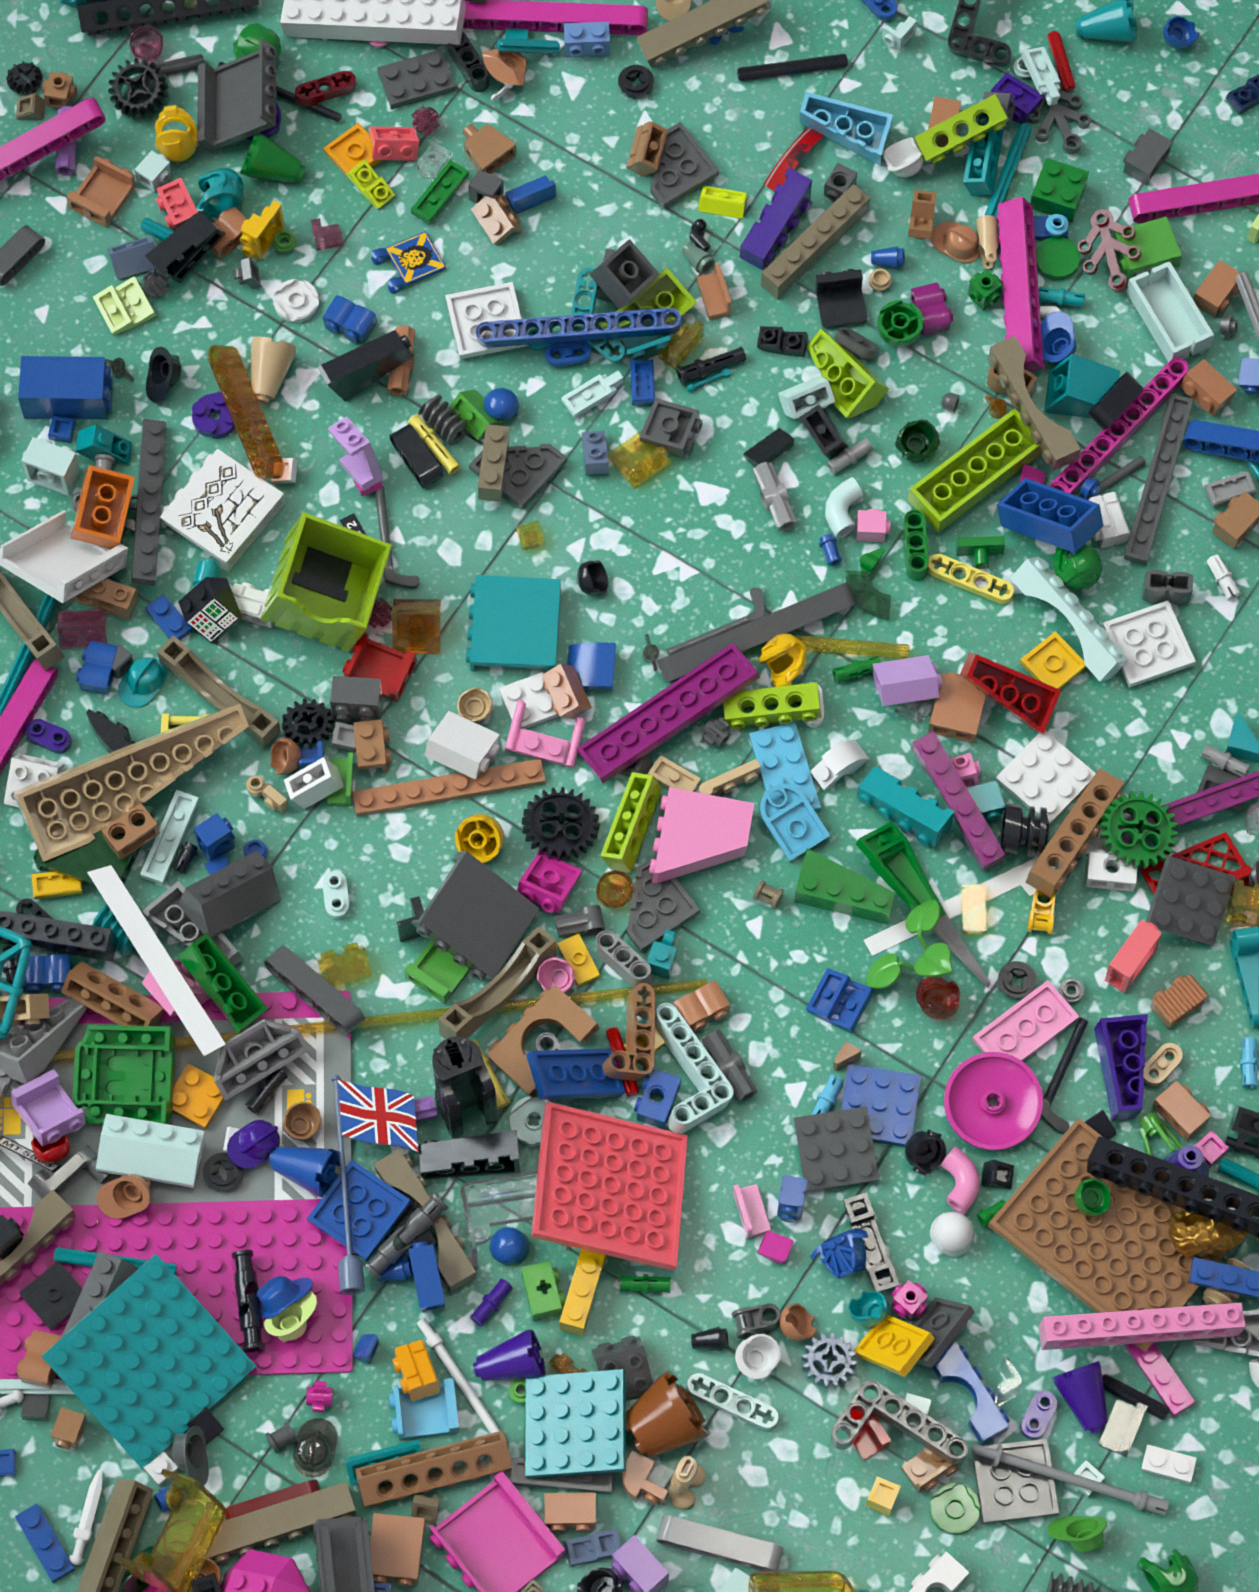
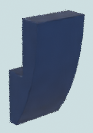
M1259 75L1248 79L1244 86L1228 92L1226 99L1238 114L1259 104Z

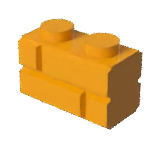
M423 1340L412 1342L409 1345L405 1344L394 1349L396 1358L392 1359L395 1372H401L403 1379L399 1381L403 1394L408 1393L410 1400L416 1401L423 1399L425 1396L429 1397L440 1392L439 1382Z

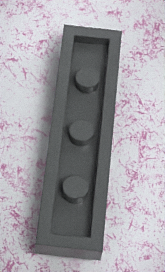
M513 1458L510 1480L513 1485L612 1494L614 1472L527 1478L525 1476V1459Z

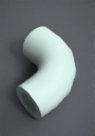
M853 477L838 485L831 492L825 504V518L837 539L849 535L856 527L848 514V508L851 504L863 498V493Z

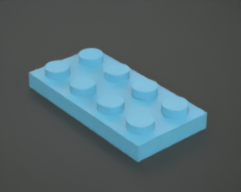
M795 722L749 733L755 759L758 760L761 766L760 776L765 792L775 785H793L803 792L815 812L821 811ZM773 792L771 794V801L776 805H780L784 801V796L781 792Z

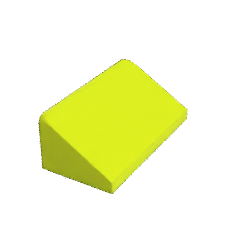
M703 186L698 210L700 212L741 219L744 215L748 194Z

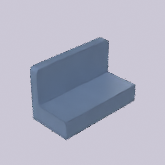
M151 236L107 248L117 279L156 269L145 257L147 253L155 248Z

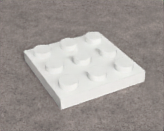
M513 282L445 295L460 359L527 346L486 348L478 343L475 333L477 326L482 322L521 319ZM507 329L504 332V336L512 337L516 331ZM484 331L481 337L488 339L493 333L491 331Z
M1169 601L1106 621L1102 624V628L1108 632L1109 638L1123 649L1124 655L1128 658L1121 671L1129 688L1194 666L1196 663Z
M1045 731L1044 734H1038L998 774L995 781H998V784L1028 809L1031 806H1035V815L1039 817L1040 807H1046L1050 826L1086 789L1096 773Z

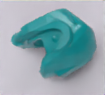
M219 168L200 176L198 185L204 194L196 209L198 212L202 211L210 217L218 218L224 210H229L233 207L237 208L244 190L242 178L235 170L229 168ZM215 197H217L220 202L219 205L209 204V202Z

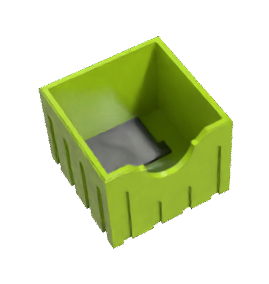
M303 512L285 538L284 544L286 545L281 551L277 563L279 566L275 570L271 583L272 588L268 592L264 605L266 608L262 612L260 620L266 623L269 621L273 622L277 627L288 631L291 629L295 630L299 635L310 639L313 637L317 638L321 643L332 647L336 645L341 647V650L349 652L367 629L392 544Z

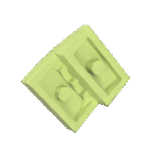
M135 276L116 288L111 285L93 296L113 335L132 329L157 316Z

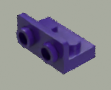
M1006 73L991 89V92L1011 93L1016 104L1012 120L1020 124L1028 123L1030 114L1043 100L1042 95L1009 73Z

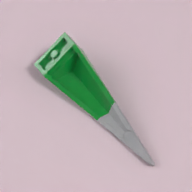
M891 821L860 837L856 845L870 860L869 865L912 910L929 900L934 899L939 903L940 918L932 931L986 987H989L991 984L990 980L956 931L928 882L908 839Z

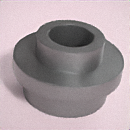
M1233 315L1223 316L1221 320L1220 333L1221 335H1226L1227 338H1231L1232 334H1236L1238 322L1234 320Z
M1066 979L1061 983L1059 993L1067 1002L1074 1003L1082 998L1084 988L1078 980ZM1072 988L1076 993L1071 995L1067 992V989Z

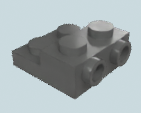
M655 398L639 438L641 442L661 447L664 453L685 458L686 453H691L694 448L695 440L692 438L695 433H700L703 421L700 420L699 410Z

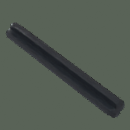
M837 54L740 67L737 70L739 81L841 68L848 65V59L846 54Z

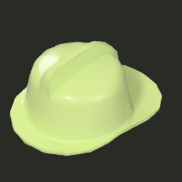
M309 1291L304 1297L287 1307L279 1315L266 1319L264 1322L265 1330L273 1336H278L283 1343L301 1337L307 1328V1320L316 1309L317 1299L314 1293Z

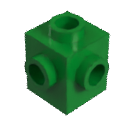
M986 269L981 274L977 273L970 279L968 296L982 310L1000 299L1002 283L997 275H992Z

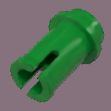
M1000 1200L987 1209H980V1213L977 1214L980 1224L983 1227L988 1226L989 1222L1006 1202Z

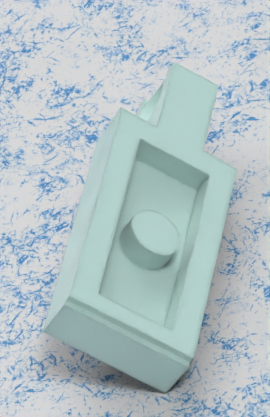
M1039 47L1024 50L1021 56L1037 91H1039L1040 95L1044 94L1049 106L1057 104L1060 98L1058 92L1060 90V80L1045 48Z
M619 371L608 377L606 374L602 376L599 374L561 398L562 403L575 419L613 396L617 392L616 388L624 384L623 376Z

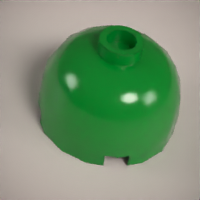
M896 300L887 303L880 310L877 329L885 343L893 347L902 348L913 344L919 338L923 328V316L915 304L902 303L903 300Z

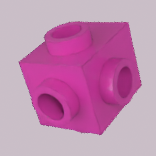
M908 1280L905 1285L900 1283L892 1293L894 1298L891 1306L894 1312L910 1322L915 1316L920 1317L928 1307L926 1304L928 1299L927 1291L917 1282L913 1284ZM909 1295L914 1300L910 1301L906 1296Z

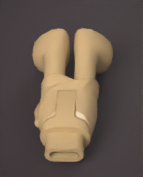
M686 1456L678 1462L668 1490L673 1506L681 1510H687L695 1503V1495L689 1489V1486H701L706 1477L704 1469L690 1456Z

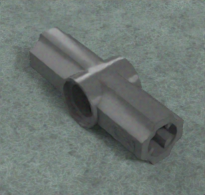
M714 1030L702 1039V1043L731 1084L736 1099L739 1102H745L757 1093V1089L745 1071V1064L738 1052L732 1050L721 1030Z

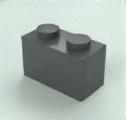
M1149 128L1145 135L1141 134L1138 137L1135 149L1133 151L1129 150L1123 159L1125 163L1123 172L1147 185L1169 155L1173 141Z

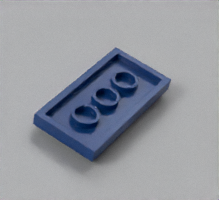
M612 1048L530 1051L526 1056L539 1099L621 1097L625 1093L622 1080L609 1078L605 1075L602 1068L604 1061L613 1053ZM612 1060L613 1065L618 1068L616 1061Z

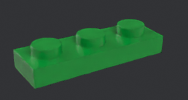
M450 160L411 208V214L430 225L467 179L469 171Z

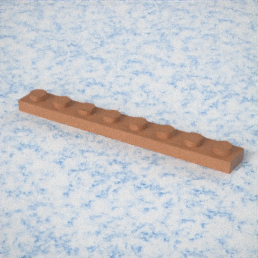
M541 759L487 768L485 772H480L476 780L463 773H455L352 791L356 816L359 817L545 784Z

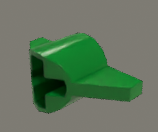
M879 548L860 557L863 581L867 582L870 575L875 571L886 551L885 549Z

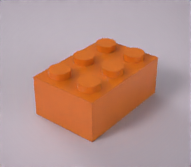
M89 465L85 473L70 539L110 549L119 545L135 477Z

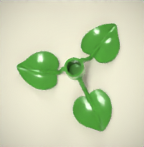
M929 900L914 908L907 916L905 923L906 929L910 933L918 932V937L925 949V954H921V957L914 966L904 961H899L898 956L894 953L880 957L869 969L866 977V986L872 989H883L893 985L901 975L900 967H906L914 971L917 975L925 977L931 983L937 982L943 975L953 973L950 948L945 943H935L928 947L923 937V932L932 931L939 922L940 906L936 900Z

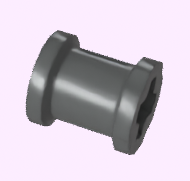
M285 1422L282 1428L271 1434L269 1432L265 1433L275 1454L283 1446L291 1442H298L288 1422Z

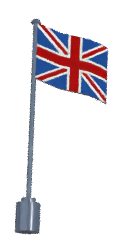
M334 1075L331 1081L334 1082L347 1247V1256H344L338 1262L339 1288L341 1294L355 1295L365 1291L363 1261L357 1259V1256L352 1255L343 1137L367 1144L402 1147L418 1153L414 1096L409 1093L395 1089L361 1086L343 1081L340 1076Z

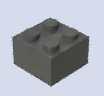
M629 239L589 275L617 308L620 309L654 280L659 273Z
M333 676L330 705L334 721L349 724L351 722L381 719L383 702L381 679Z

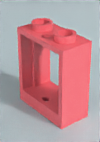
M1143 920L1139 922L1109 964L1104 981L1122 993H1126L1157 949L1162 933L1156 925L1151 922L1146 923Z

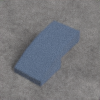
M617 1528L594 1532L590 1536L564 1541L569 1567L611 1558L612 1554L621 1547Z

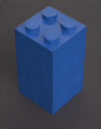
M21 356L18 399L24 419H52V416L72 419L107 420L108 411H112L110 390H113V376H111V367L107 366L105 357Z

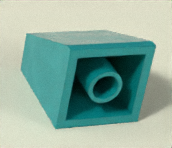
M1071 354L1049 370L1044 412L1091 418L1087 413L1119 379L1120 370Z

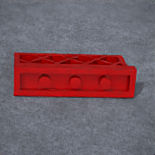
M1227 832L1171 855V857L1235 876L1230 894L1250 886L1249 877L1252 869L1250 865L1247 866ZM1222 841L1228 847L1226 853L1213 850L1214 845ZM1197 852L1207 854L1205 863L1193 860V854ZM1211 855L1224 859L1221 868L1208 864ZM1165 860L1163 862L1158 861L1154 867L1150 864L1146 869H1140V873L1153 895L1159 881L1151 879L1148 873L1155 870L1162 872ZM1227 860L1238 863L1240 867L1235 871L1224 869Z

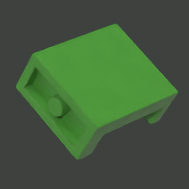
M1167 217L1134 225L1136 237L1131 241L1125 240L1119 233H1114V239L1128 246L1135 245L1142 253L1139 260L1131 261L1128 256L1115 250L1120 259V271L1125 273L1128 280L1133 278L1135 272L1160 266L1169 261L1173 268L1180 266L1182 254ZM1128 230L1125 235H1131L1132 230ZM1132 251L1130 256H1135L1138 251Z
M431 940L414 964L409 963L404 970L405 978L445 1005L471 970L466 966L458 965L453 961L451 954L436 948L435 942Z

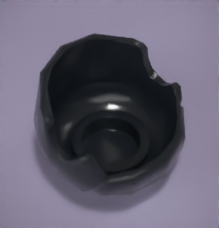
M599 560L586 561L579 566L577 571V584L581 591L589 596L604 594L608 589L607 573L602 562Z

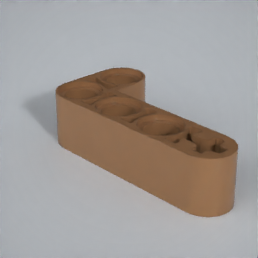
M647 983L638 984L627 996L626 1051L619 1050L613 1052L604 1061L602 1066L605 1075L612 1079L641 1081L654 1069L655 991ZM637 1016L641 1017L645 1024L638 1022ZM637 1039L643 1042L644 1048L637 1044ZM612 1060L617 1061L621 1069L616 1068ZM636 1063H640L643 1066L644 1071H640L637 1068Z

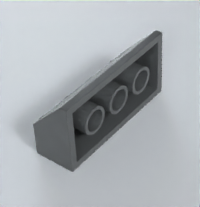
M255 851L186 887L178 906L203 934L207 933L212 938L278 903L280 895L273 868L258 851Z
M99 1251L62 1337L139 1267Z

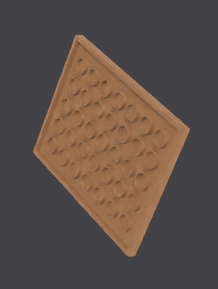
M1077 1118L993 1217L988 1227L1095 1313L1183 1307L1199 1286L1188 1283L1192 1259L1177 1252L1167 1231L1171 1215L1176 1212H1185V1209L1175 1205H1167L1159 1199L1143 1196L1135 1190L1119 1187L1114 1182L1103 1178L1099 1179L1087 1173L1088 1157L1098 1137L1101 1135L1080 1118ZM1087 1179L1101 1180L1109 1187L1111 1194L1110 1208L1100 1216L1094 1217L1082 1214L1075 1205L1074 1195L1076 1188ZM1224 1251V1253L1218 1254L1215 1257H1205L1203 1259L1219 1263L1228 1251ZM1154 1342L1136 1343L1135 1345L1146 1352Z

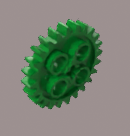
M1131 791L1128 798L1125 794L1119 797L1120 801L1115 798L1111 802L1112 806L1108 805L1105 811L1107 813H1103L1101 819L1105 822L1099 825L1100 829L1105 830L1100 834V838H1107L1102 846L1111 847L1108 855L1116 853L1115 861L1118 862L1121 858L1124 859L1125 867L1130 862H1133L1134 869L1140 863L1146 869L1149 862L1153 867L1157 865L1158 860L1163 862L1166 858L1165 854L1169 855L1172 852L1170 847H1174L1176 841L1172 838H1176L1178 832L1172 830L1178 824L1170 822L1174 813H1166L1169 806L1161 807V798L1154 802L1153 794H1150L1148 798H1144L1143 791L1140 792L1138 797ZM1122 813L1129 814L1132 817V821L1125 820ZM1146 816L1153 817L1156 824H1150ZM1121 836L1128 837L1131 844H1125L1121 840ZM1145 839L1153 841L1155 847L1147 846Z

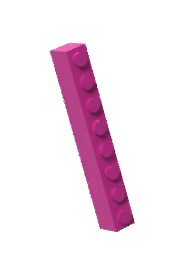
M1019 197L998 204L997 221L1000 228L998 240L1001 245L999 259L1002 265L1001 282L1004 289L1002 301L1005 306L1003 320L1007 334L1005 340L1016 336L1026 353L1024 369L1035 372L1044 369L1033 205L1024 197Z

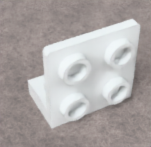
M21 753L12 757L4 804L19 807L13 793L14 791L63 772L65 763Z

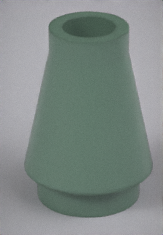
M688 243L683 247L682 253L696 272L707 274L712 270L715 265L712 254L694 246L692 243Z

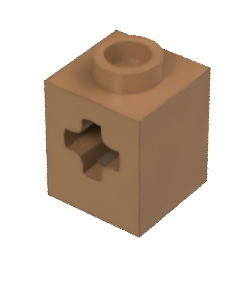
M61 1407L51 1433L52 1440L56 1442L55 1445L65 1450H69L70 1447L77 1449L88 1421L86 1416Z

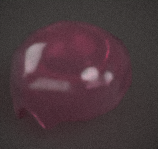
M151 26L138 27L130 37L129 46L131 54L141 62L144 58L148 62L156 61L163 50L162 34Z

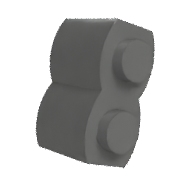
M1161 570L1148 571L1143 582L1142 599L1151 603L1169 601V603L1177 605L1187 604L1190 602L1193 592V575L1186 572L1169 574Z

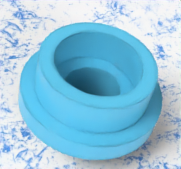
M1053 214L1046 220V230L1052 236H1061L1068 229V220L1063 215ZM1057 222V223H1060L1061 225H1060V226H1055L1053 223Z

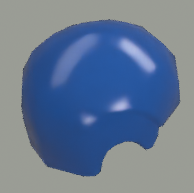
M1181 16L1170 18L1163 29L1166 42L1175 49L1182 50L1188 48L1199 37V32L1195 31V23Z
M505 388L494 389L484 399V410L493 418H504L509 421L513 415H518L519 401L511 390Z
M505 1227L497 1230L491 1237L489 1250L493 1258L501 1264L522 1263L529 1254L530 1243L526 1235L514 1227Z

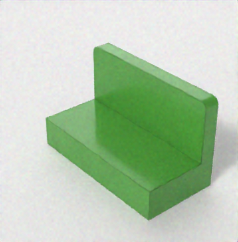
M474 389L459 392L449 408L453 407L455 409L453 415L457 413L461 415L459 421L463 419L467 421L465 428L477 440L484 439L486 424L499 425L504 422L503 418L496 419L487 414L484 410V398Z
M348 752V759L330 758V762L339 770L344 787L328 796V806L352 807L355 761L353 752Z

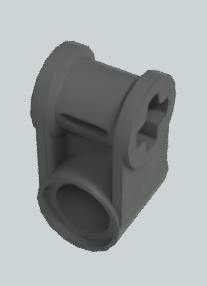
M772 1303L741 1308L731 1313L737 1324V1338L740 1339L773 1331L780 1326V1310ZM771 1312L776 1315V1319L772 1322H767L763 1319V1316Z

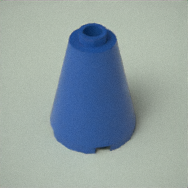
M279 1146L270 1153L269 1164H271V1169L317 1197L323 1198V1195L326 1194L338 1178L339 1174L335 1173L336 1165L340 1166L339 1151L334 1149Z

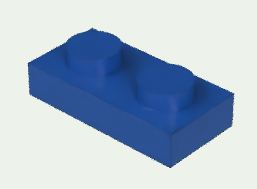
M164 594L145 607L148 615L169 639L174 635L177 639L181 640L193 631L192 627L186 623L184 617Z

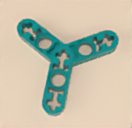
M586 267L578 274L571 315L594 314L599 285L591 280L589 282V289L593 290V292L580 290L581 287L586 289V281L583 277H587L588 273L594 270L593 268ZM583 295H588L591 298V302L587 307H582L578 304L579 298ZM599 324L596 325V329L605 330ZM556 326L551 327V329H550V332H551V333H553V329H554ZM575 326L573 330L581 332L584 328L580 329L579 326ZM532 329L528 335H536L539 329ZM616 338L611 339L612 341L609 342V345L614 349L620 347V356L614 355L613 357H611V351L605 347L609 339H604L599 344L593 343L592 340L586 341L612 363H620L626 357L625 347ZM552 343L529 346L533 350L540 351L546 349Z

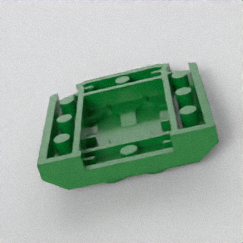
M88 1025L86 1028L87 1032L82 1041L75 1048L73 1101L75 1106H78V1109L82 1108L85 1112V1124H104L106 1114L169 1125L172 1116L176 1048L174 1028L163 1026Z

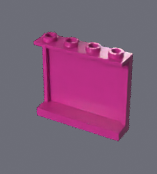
M502 1471L494 1476L492 1483L435 1528L433 1525L430 1527L432 1535L429 1538L438 1550L441 1547L448 1554L445 1559L453 1569L458 1567L463 1573L461 1579L469 1589L474 1587L477 1592H520L533 1579L535 1580L566 1555L565 1548Z

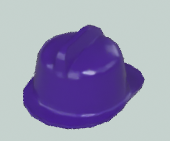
M255 1120L235 1132L227 1144V1154L230 1160L238 1167L253 1168L268 1159L270 1153L280 1145L278 1127L265 1120Z

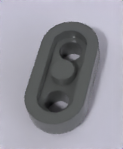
M840 327L836 332L835 340L845 349L855 352L863 360L875 358L879 347L874 342L846 327Z

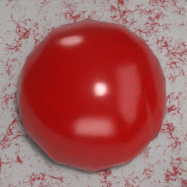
M66 1135L62 1136L55 1143H49L43 1147L36 1137L31 1141L35 1157L45 1163L60 1162L68 1155L71 1148L69 1138Z

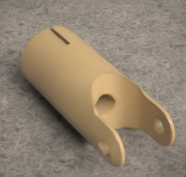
M984 215L976 220L978 249L983 267L989 270L994 266V261L997 259L996 251L999 247L997 220L994 216Z

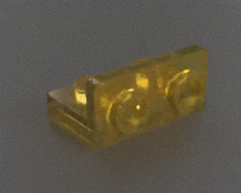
M698 320L692 326L685 323L673 336L672 340L668 342V346L661 350L658 358L676 370V366H679L704 338V324Z
M356 942L343 946V951L335 953L333 949L320 953L321 957L316 958L321 976L333 987L371 976V968L363 945L358 946Z

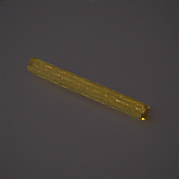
M795 635L805 645L806 650L896 658H908L910 653V646L908 644Z

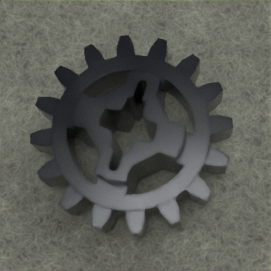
M303 699V704L295 701L294 708L287 707V714L282 716V731L285 733V738H291L295 743L299 742L300 748L308 744L311 749L313 743H317L321 739L328 741L329 733H333L334 720L333 716H331V710L325 709L323 702L316 705V699H313L311 703H307V700Z

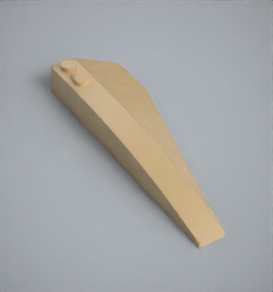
M241 704L167 730L14 791L13 793L43 862L90 843L95 839L93 834L104 829V826L109 821L117 820L124 815L128 808L149 800L175 781L181 774L194 767L196 763L208 757L218 747L227 743L249 727Z

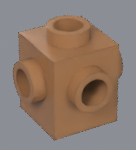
M50 72L49 79L45 80L43 85L46 106L61 109L63 106H70L72 98L75 99L77 94V85H74L73 76L64 72Z

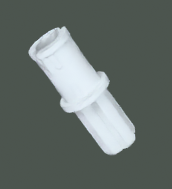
M1219 555L1210 557L1207 563L1216 578L1215 583H1219L1228 601L1234 599L1230 589L1238 597L1241 592L1231 577L1232 572H1228Z

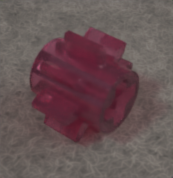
M422 105L411 115L414 118L412 125L419 133L426 132L429 135L440 126L437 122L439 115L431 107L425 108Z
M383 598L379 602L375 600L368 623L373 628L377 624L384 627L392 619L390 612L393 611V608Z

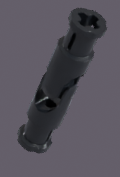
M252 1250L235 1251L231 1255L235 1262L236 1273L234 1274V1282L239 1310L240 1331L244 1334L245 1346H243V1351L245 1353L260 1352L265 1350V1345L262 1343L261 1336L263 1324L259 1298L257 1296V1276L252 1264V1257L254 1255Z

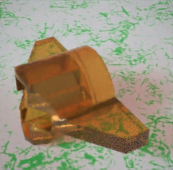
M989 395L985 396V400L990 405V416L995 419L1004 417L1006 415L1005 400L1003 398L993 399Z

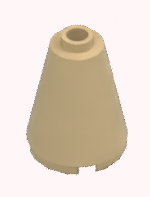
M253 337L251 342L252 396L256 397V401L269 403V400L275 399L296 355V346L282 340L279 343L274 342L269 337Z

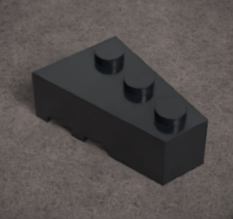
M199 211L147 253L145 257L162 275L181 283L226 233L208 214Z

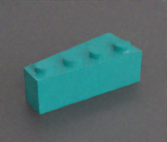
M874 766L858 786L857 796L860 802L868 807L871 805L878 810L881 817L886 820L891 819L901 831L907 834L911 833L917 837V841L925 847L930 846L935 850L952 827L954 811L948 807L944 811L937 806L938 801L931 797L928 800L923 799L917 789L911 786L902 787L899 779Z

